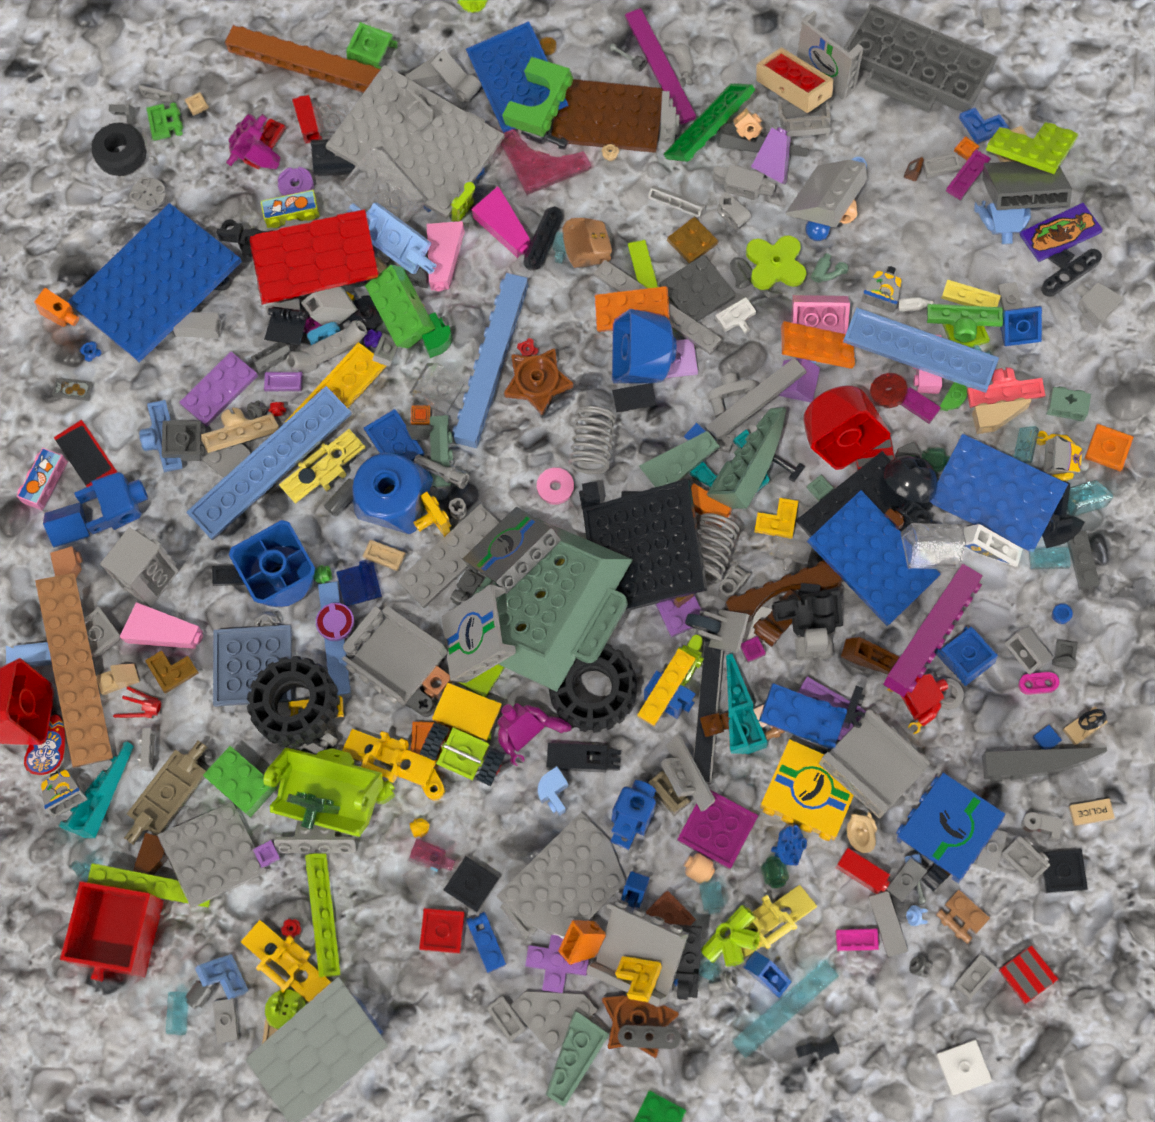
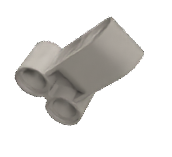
M826 628L806 629L804 637L795 639L797 660L828 659L834 656L832 637L827 636Z

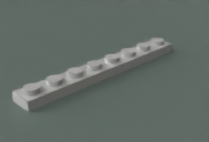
M606 260L594 272L596 278L617 292L647 289ZM669 303L672 329L711 355L722 339Z

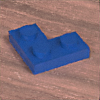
M972 108L959 115V120L976 144L992 138L999 127L1009 128L1000 114L984 120L977 109Z

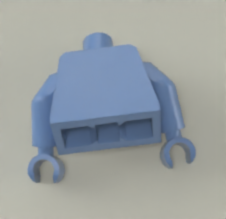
M984 200L982 201V206H978L976 202L974 204V211L979 214L982 222L992 232V235L1001 234L1002 245L1013 244L1012 234L1021 232L1031 218L1030 208L996 210L994 203H990L986 209V202Z

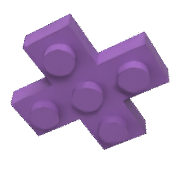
M551 935L549 948L529 945L525 966L545 970L542 991L563 993L566 973L587 976L589 959L569 965L558 952L563 938L557 935Z

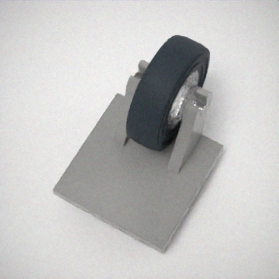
M719 610L718 615L700 611L699 615L687 614L685 624L695 628L694 634L711 639L710 648L739 653L749 615Z

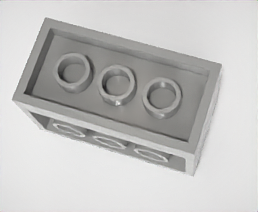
M129 527L100 565L121 588L149 607H152L179 571L175 567L176 563L171 560L172 557L166 553L167 551L161 547L162 545L153 538L150 540L138 528L134 530Z

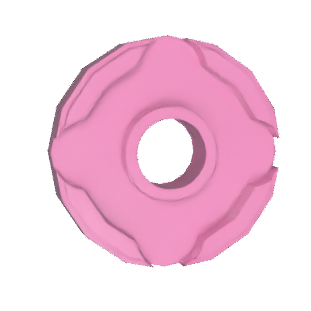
M561 468L545 470L537 480L539 497L551 505L565 503L574 492L572 476ZM557 482L561 487L558 490H552L550 488L551 484Z

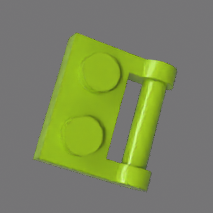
M472 182L465 183L463 193L459 197L456 196L452 201V222H459L474 203L472 194L475 190V185Z

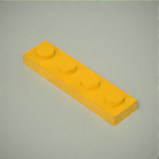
M678 648L639 711L638 718L655 727L696 658Z

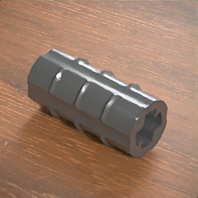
M348 478L324 505L325 509L335 517L353 499L352 489L354 480Z

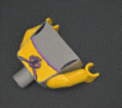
M1045 431L1038 432L1037 436L1044 439L1037 438L1036 443L1038 445L1046 444L1044 473L1064 482L1071 480L1081 471L1088 469L1089 461L1082 459V448L1076 445L1069 436L1050 434L1049 436Z

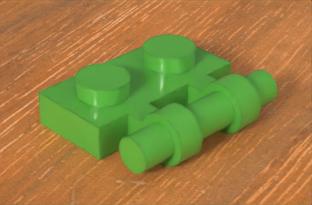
M171 103L169 109H165L164 104L146 108L151 135L154 141L171 137L170 131L172 130L175 131L176 136L183 134V124L179 118L180 110L177 108L176 103ZM172 117L173 122L168 123L167 118Z

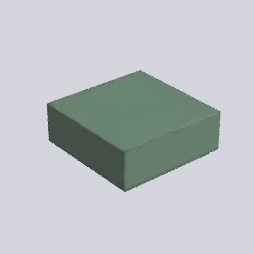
M822 475L818 476L806 487L818 501L834 489Z

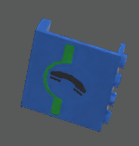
M942 773L940 778L936 776L932 781L930 792H925L919 800L920 806L917 809L913 808L907 818L910 820L907 824H902L897 830V842L901 843L903 841L953 875L952 880L959 884L1001 825L1006 814L945 773Z

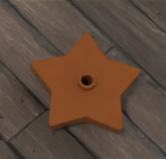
M554 348L541 355L530 357L511 355L515 375L504 391V397L527 400L543 415L553 396L573 388V382L557 369Z
M628 995L602 998V1002L613 1022L608 1049L624 1047L618 1040V1032L623 1026L667 1027L679 1016L677 1011L665 1005L657 1007L648 1002L629 999ZM636 1016H641L642 1022L640 1024L634 1022ZM626 1032L624 1034V1038L626 1040H631L632 1034L630 1032ZM651 1033L645 1035L647 1041H652L654 1038ZM638 1048L651 1057L657 1058L658 1049Z

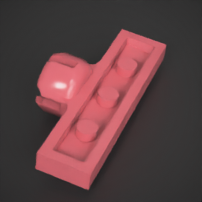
M1005 367L1006 370L1002 368L996 369L992 376V385L988 386L986 393L973 388L967 389L969 406L973 408L981 403L995 404L1002 400L1010 402L1018 398H1044L1043 379L1018 381L1012 368Z

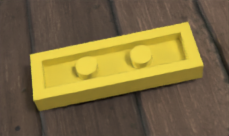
M947 280L941 299L964 306L997 307L1001 295Z

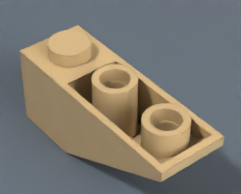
M1018 398L1010 402L1002 400L995 404H978L972 412L976 434L997 431L1028 409L1032 400Z

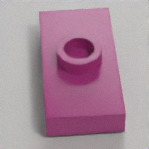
M877 929L835 930L837 951L879 950Z

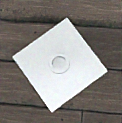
M976 1040L936 1054L952 1096L992 1082Z

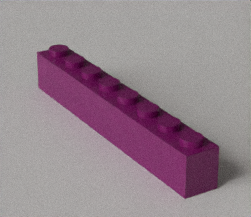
M965 564L961 565L883 683L884 686L902 697L908 691L912 693L917 685V682H915L916 678H922L927 670L924 667L927 662L931 664L936 656V653H934L935 649L940 650L946 641L943 638L944 635H950L955 627L952 623L954 620H960L964 613L962 608L964 606L968 607L973 600L971 594H977L981 588L980 580L983 575Z

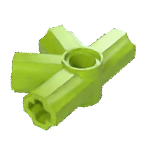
M741 905L725 923L717 927L716 933L701 948L702 954L713 963L723 954L727 967L744 963L741 947L755 951L760 942V933L746 929L756 918L746 906ZM730 929L731 935L726 939L725 932Z

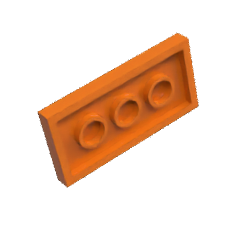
M667 286L595 295L598 332L613 331L614 319L629 309L664 315L670 321Z
M783 321L781 325L782 355L850 369L855 365L854 346L843 343L846 334Z

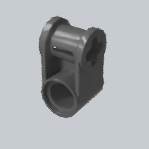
M417 689L405 704L423 717H429L435 711V705L432 700L420 689ZM423 704H424V705H427V704H428V707H427V708H425V707L422 708L421 706H422Z

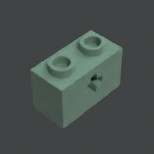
M1061 386L1053 387L1049 394L1046 415L1084 422L1089 412L1091 394L1082 390H1068Z

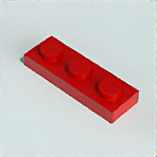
M269 118L263 127L260 140L273 149L285 131V125ZM247 159L243 160V162L249 166H252L258 170L261 168Z

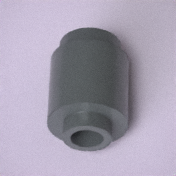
M196 980L185 996L188 999L186 1003L194 1009L197 1007L202 1008L214 992L213 988L215 985L211 984L203 987L201 981Z

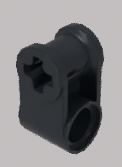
M905 498V502L894 511H898L902 515L904 522L916 532H925L931 523V514L917 502ZM917 519H923L926 523L920 524Z

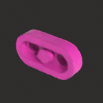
M1052 672L1025 674L1018 682L1020 691L1026 695L1052 693L1059 686V678ZM1045 681H1049L1051 686H1046ZM1025 683H1030L1031 688H1027L1025 686Z

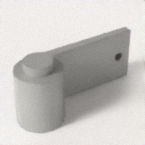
M442 49L429 63L456 93L457 99L461 102H469L482 87L480 81L473 75H467L445 49Z

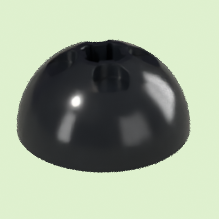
M902 455L891 460L883 469V476L887 484L902 497L918 503H927L933 499L937 490V476L933 467L925 459L915 455Z

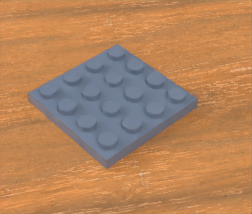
M291 625L213 630L214 707L250 704L247 701L248 692H251L252 688L250 685L253 680L257 679V674L261 670L264 671L269 663H276L280 658L287 657L292 659ZM292 689L281 697L279 703L292 701Z

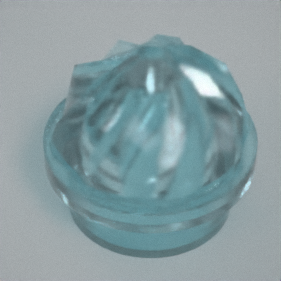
M706 961L699 969L701 970L699 976L714 982L716 977H719V966L716 962Z

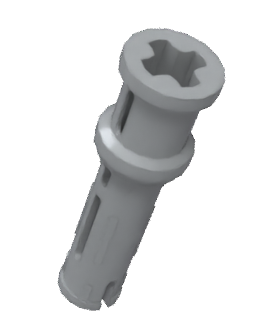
M421 455L416 456L414 459L416 464L428 472L442 477L447 483L452 482L458 485L461 489H464L469 481L468 473H461L452 466L445 467Z

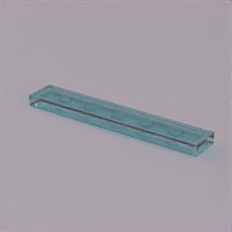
M824 960L735 1038L732 1044L744 1058H747L839 975Z

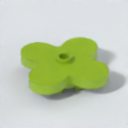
M786 235L779 238L774 245L763 239H753L747 244L746 256L752 263L757 265L751 274V282L756 288L767 290L780 281L791 287L799 286L804 282L806 269L795 260L801 248L798 239Z

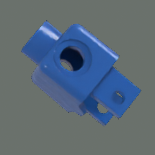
M121 472L91 481L92 486L74 492L75 497L81 504L98 498L103 517L86 523V527L92 535L110 527L116 530L139 519L141 511L138 504L148 500L147 492L141 480L137 479L129 483Z

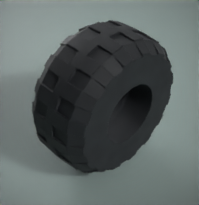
M123 122L111 123L102 127L94 135L91 143V152L95 162L102 171L109 175L124 176L131 174L142 165L146 158L147 148L142 135L134 126ZM125 146L122 151L113 152L117 147Z

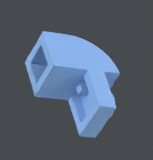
M558 767L547 772L541 778L538 784V795L542 804L549 800L550 802L547 805L553 813L557 812L561 816L566 812V809L557 794L569 786Z

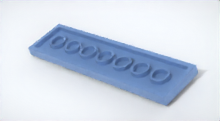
M856 308L843 343L984 393L988 389L999 357Z

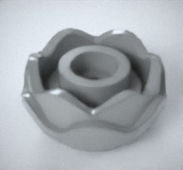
M269 611L261 612L254 620L256 627L277 626L279 623L277 616Z

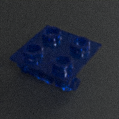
M362 560L358 566L336 572L344 605L347 607L382 597L373 562L367 563L366 560Z

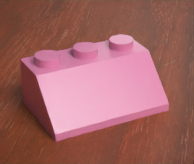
M793 295L792 323L846 334L849 323L848 296Z

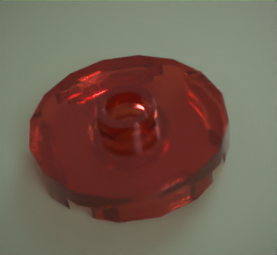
M886 373L875 378L870 387V394L876 405L883 406L884 408H894L904 402L908 394V388L902 376L895 373Z

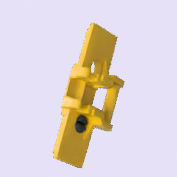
M355 729L351 730L342 751L350 753L353 759L362 762L361 767L382 772V777L389 779V782L392 783L399 777L420 786H426L436 761L409 751L407 740L402 738L400 740L393 739L387 732H380V740ZM375 760H379L393 766V768L389 771L373 765ZM404 760H410L411 766L406 770L402 769L401 763Z
M261 920L255 924L241 941L245 947L261 960L256 970L262 971L281 988L280 991L283 993L291 986L310 1002L332 983L326 977H319L318 970L308 962L311 953L301 948L290 935L284 941ZM271 960L278 963L291 976L287 982L268 966ZM301 970L306 971L308 974L305 982H299L296 978L297 973Z

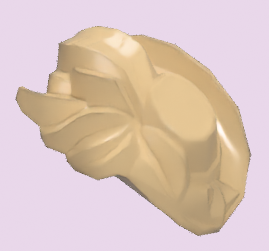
M868 812L867 816L854 813L847 824L848 839L856 851L861 853L871 852L876 845L875 833L877 826L870 812Z

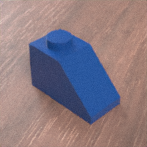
M631 871L621 900L627 902L629 907L641 908L650 877Z
M757 951L752 954L743 966L753 978L778 998L781 997L792 982L770 959Z

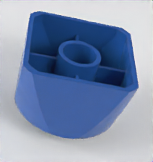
M629 309L614 319L612 338L613 384L660 383L665 380L671 364L675 361L677 352L676 338L673 336L671 323L666 316Z
M381 453L370 457L358 468L353 481V506L357 519L406 534L415 532L417 528L413 522L421 518L424 509L420 495L425 492L429 494L433 477L427 470L401 455ZM395 485L392 492L383 494L387 487Z
M280 520L230 549L229 557L254 602L269 607H287L301 600L312 586L315 567L288 521Z

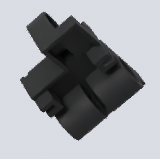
M228 219L222 223L221 229L217 228L216 233L220 241L238 243L243 257L248 255L252 258L250 237L273 230L244 229L242 224Z
M838 588L800 595L801 600L795 594L788 595V599L773 602L772 605L775 621L792 619L793 632L797 636L804 637L806 629L826 628L827 634H831L835 631V627L843 626L841 595Z
M678 925L689 934L674 978L678 979L677 1000H688V997L698 998L702 926Z

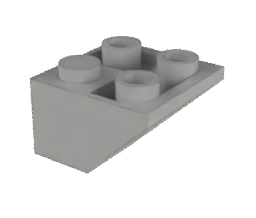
M342 286L314 292L301 302L309 312V315L321 325L336 322L339 326L358 310Z

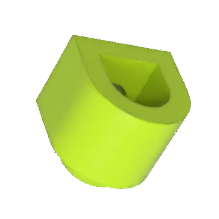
M382 779L383 789L378 794L377 804H386L395 797V794L392 792L395 788L389 780L384 782Z

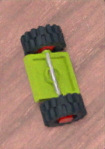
M434 722L424 741L420 755L435 761L440 750L443 749L436 764L472 781L479 766H482L476 780L491 787L502 766L505 753L491 747L486 758L483 759L489 746L488 743L455 728H452L447 742H445L450 728Z

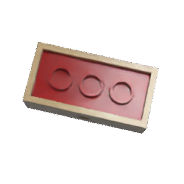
M782 47L757 63L756 81L806 113L832 97L833 79Z

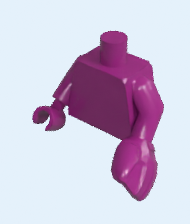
M518 703L513 707L510 704L503 706L501 709L503 716L497 722L500 727L498 730V742L506 754H510V762L514 766H518L515 762L516 757H519L522 762L525 761L524 757L516 754L515 751L518 752L545 726L559 733L572 730L571 725L562 718L549 717L536 706L525 705L522 707Z

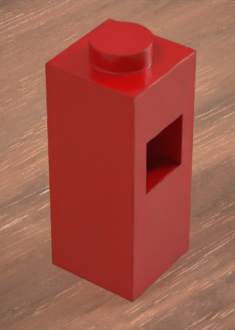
M305 95L292 99L305 144L311 142L312 139H322L310 96Z
M847 848L835 867L875 894H878L880 891L885 892L890 884V881L887 880L890 874Z

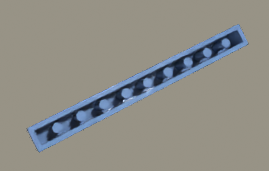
M506 273L505 279H502L500 282V295H496L494 302L496 307L490 313V325L486 327L484 332L485 341L479 347V360H475L473 367L475 372L469 378V390L465 392L463 397L464 406L458 412L457 419L459 421L452 431L456 444L476 449L478 447L528 290V278Z

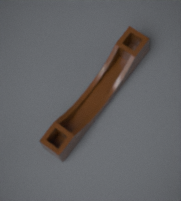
M824 560L813 568L809 569V567L801 569L795 575H785L777 582H767L759 589H749L741 596H731L725 601L726 611L748 614V622H751L755 614L766 602L779 594L787 592L789 589L792 591L799 590L801 583L821 585L820 591L840 587L842 578Z

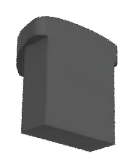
M109 104L110 113L113 115H126L127 124L134 125L135 108L133 106Z
M1057 640L1052 665L1069 669L1076 668L1077 643Z

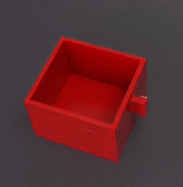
M80 881L60 960L77 966L93 968L94 972L91 975V979L103 982L104 970L145 978L164 900L150 893Z

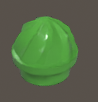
M319 565L315 569L314 580L317 583L323 584L332 580L330 567Z

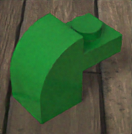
M436 312L429 314L435 327L434 331L422 335L423 343L430 358L446 352L452 342L450 326H445L442 318H438Z

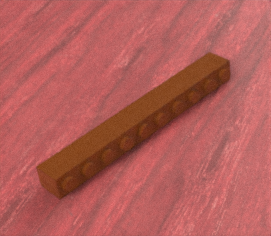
M233 25L225 40L228 52L363 93L381 70L369 64H361L356 60H348L339 55L328 54L323 50L318 51L306 45H298L289 40L279 39L276 36H268L259 31L248 30L243 26Z

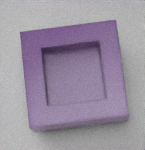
M271 840L253 849L262 868L281 859Z

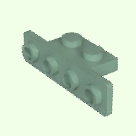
M447 415L431 416L430 425L433 426L430 433L431 460L445 467H450V461L453 460V450L450 449L452 432H449V418ZM432 473L433 487L451 486V482L447 483L442 477Z

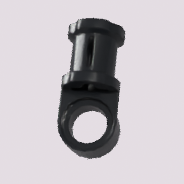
M834 1036L821 1043L816 1041L795 1047L798 1058L816 1052L819 1060L822 1061L826 1056L840 1054Z

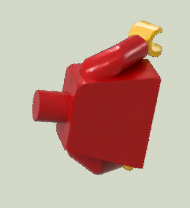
M923 674L922 678H916L915 682H917V685L912 693L908 691L902 697L913 719H918V722H912L908 725V728L913 724L918 727L917 731L913 734L919 733L921 726H926L936 718L942 707L941 701L944 699L942 692L948 689L945 679L935 681L931 674Z

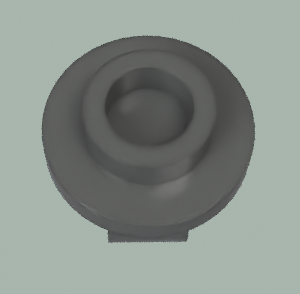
M259 400L254 403L251 402L247 405V414L252 419L262 417V415L266 414L267 406L260 408Z
M922 955L914 957L909 964L910 973L923 978H927V975L923 973L924 968L932 969V965Z

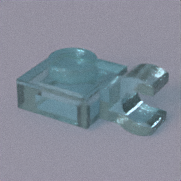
M556 232L552 249L556 251L554 256L556 258L555 263L560 264L563 262L566 250L563 233Z

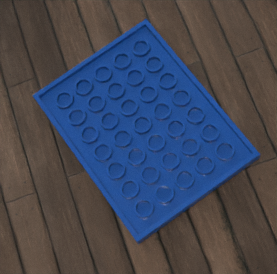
M168 203L67 302L140 363L242 260L172 204Z

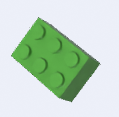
M231 746L203 774L210 783L250 818L277 789L276 786L264 785V775Z

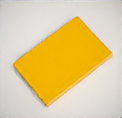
M447 683L432 720L487 741L502 704Z

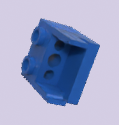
M972 626L969 629L965 627L963 633L943 647L941 651L939 649L935 651L936 655L951 672H954V675L961 680L964 686L993 666L998 657L995 651H992V648L987 645Z
M656 670L644 689V700H647L664 671L660 673ZM680 685L664 712L678 720L682 709L688 713L690 712L695 703L692 700L696 693Z

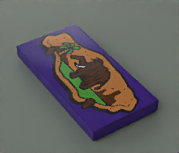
M1081 203L1021 231L1020 237L1036 260L1041 262L1056 253L1062 252L1064 249L1071 248L1102 233L1103 229L1086 205Z

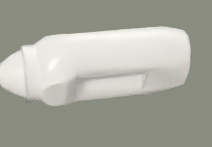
M921 297L902 298L898 300V309L902 312L918 311L926 308L928 304H933V301H928Z

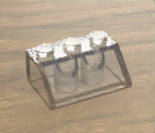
M912 523L901 532L908 568H960L966 545L962 525Z

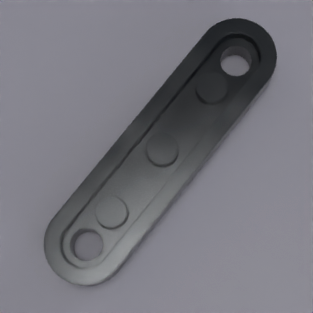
M556 206L545 210L526 251L523 262L524 266L530 271L537 270L542 266L560 226L563 215L562 211Z

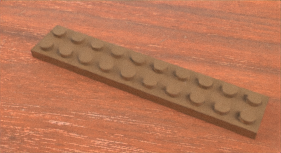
M75 573L35 580L72 766L76 768L111 760L113 757Z

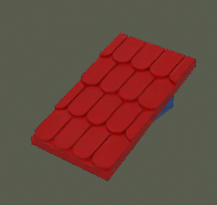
M365 209L251 236L250 245L261 305L377 278L378 270Z

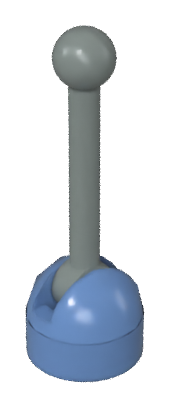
M920 854L904 857L905 863L912 857L921 864ZM919 881L917 883L918 902L925 904L926 898L923 896Z

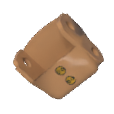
M571 218L565 222L562 227L563 241L567 256L574 268L589 267L602 264L604 260L608 262L611 260L612 247L603 221L588 218Z

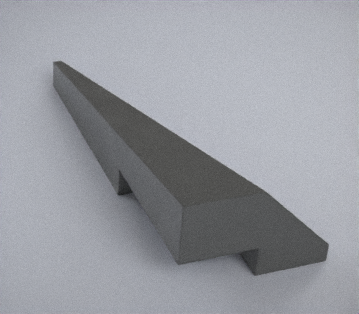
M726 123L719 128L717 146L719 148L759 152L768 135L761 132L757 137L748 140L746 137L742 138L737 133L736 129L738 128L734 124ZM790 142L789 155L807 157L808 148L799 147Z

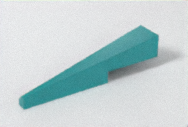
M733 654L726 655L730 752L733 754H751L767 748V740L753 710V702Z
M124 742L122 744L123 747L118 756H113V759H111L112 764L106 772L102 770L84 792L88 800L80 803L77 807L71 808V816L66 822L61 821L58 825L59 827L83 838H96L134 747L131 743Z

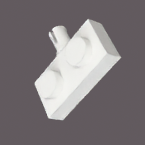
M744 298L715 315V319L724 332L740 326L744 334H747V332L751 331V328L747 325L746 320L756 315V310L748 299Z

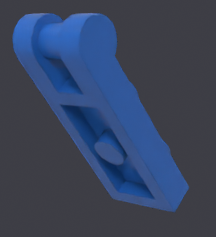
M484 911L476 918L472 919L470 917L466 919V922L486 971L490 973L507 964ZM483 923L485 929L478 932L476 926Z

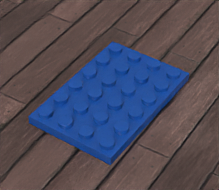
M529 21L466 48V52L503 134L516 129L505 125L502 117L509 101L525 106H537L548 98L550 90L544 86L528 82L524 72L531 57L548 62ZM566 99L561 101L559 109L568 106Z
M962 434L937 482L936 493L930 502L934 506L973 525L980 524L1020 548L1033 553L1068 483Z
M862 490L807 540L809 545L886 626L890 625L941 575L900 530L895 528V525L884 516L881 510Z

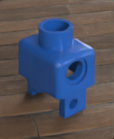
M635 780L631 788L627 786L622 788L612 809L611 821L615 824L611 831L614 833L610 841L611 843L629 850L636 833L645 835L654 815L656 804L653 798L656 789L643 781ZM621 837L628 839V841H623Z

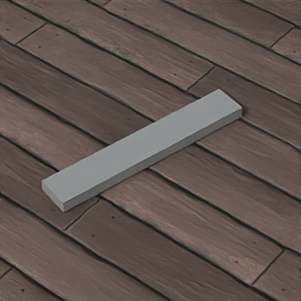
M793 358L709 423L706 429L717 442L806 374V370Z

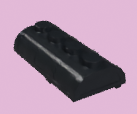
M330 139L311 140L314 175L367 173L326 149V144Z

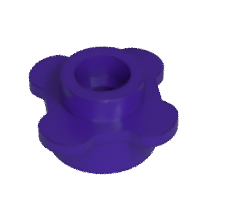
M368 330L364 336L365 346L376 348L381 339L382 332Z

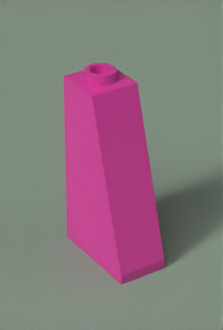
M497 186L472 208L473 218L514 256L519 258L521 255L526 254L530 245V238L501 189Z

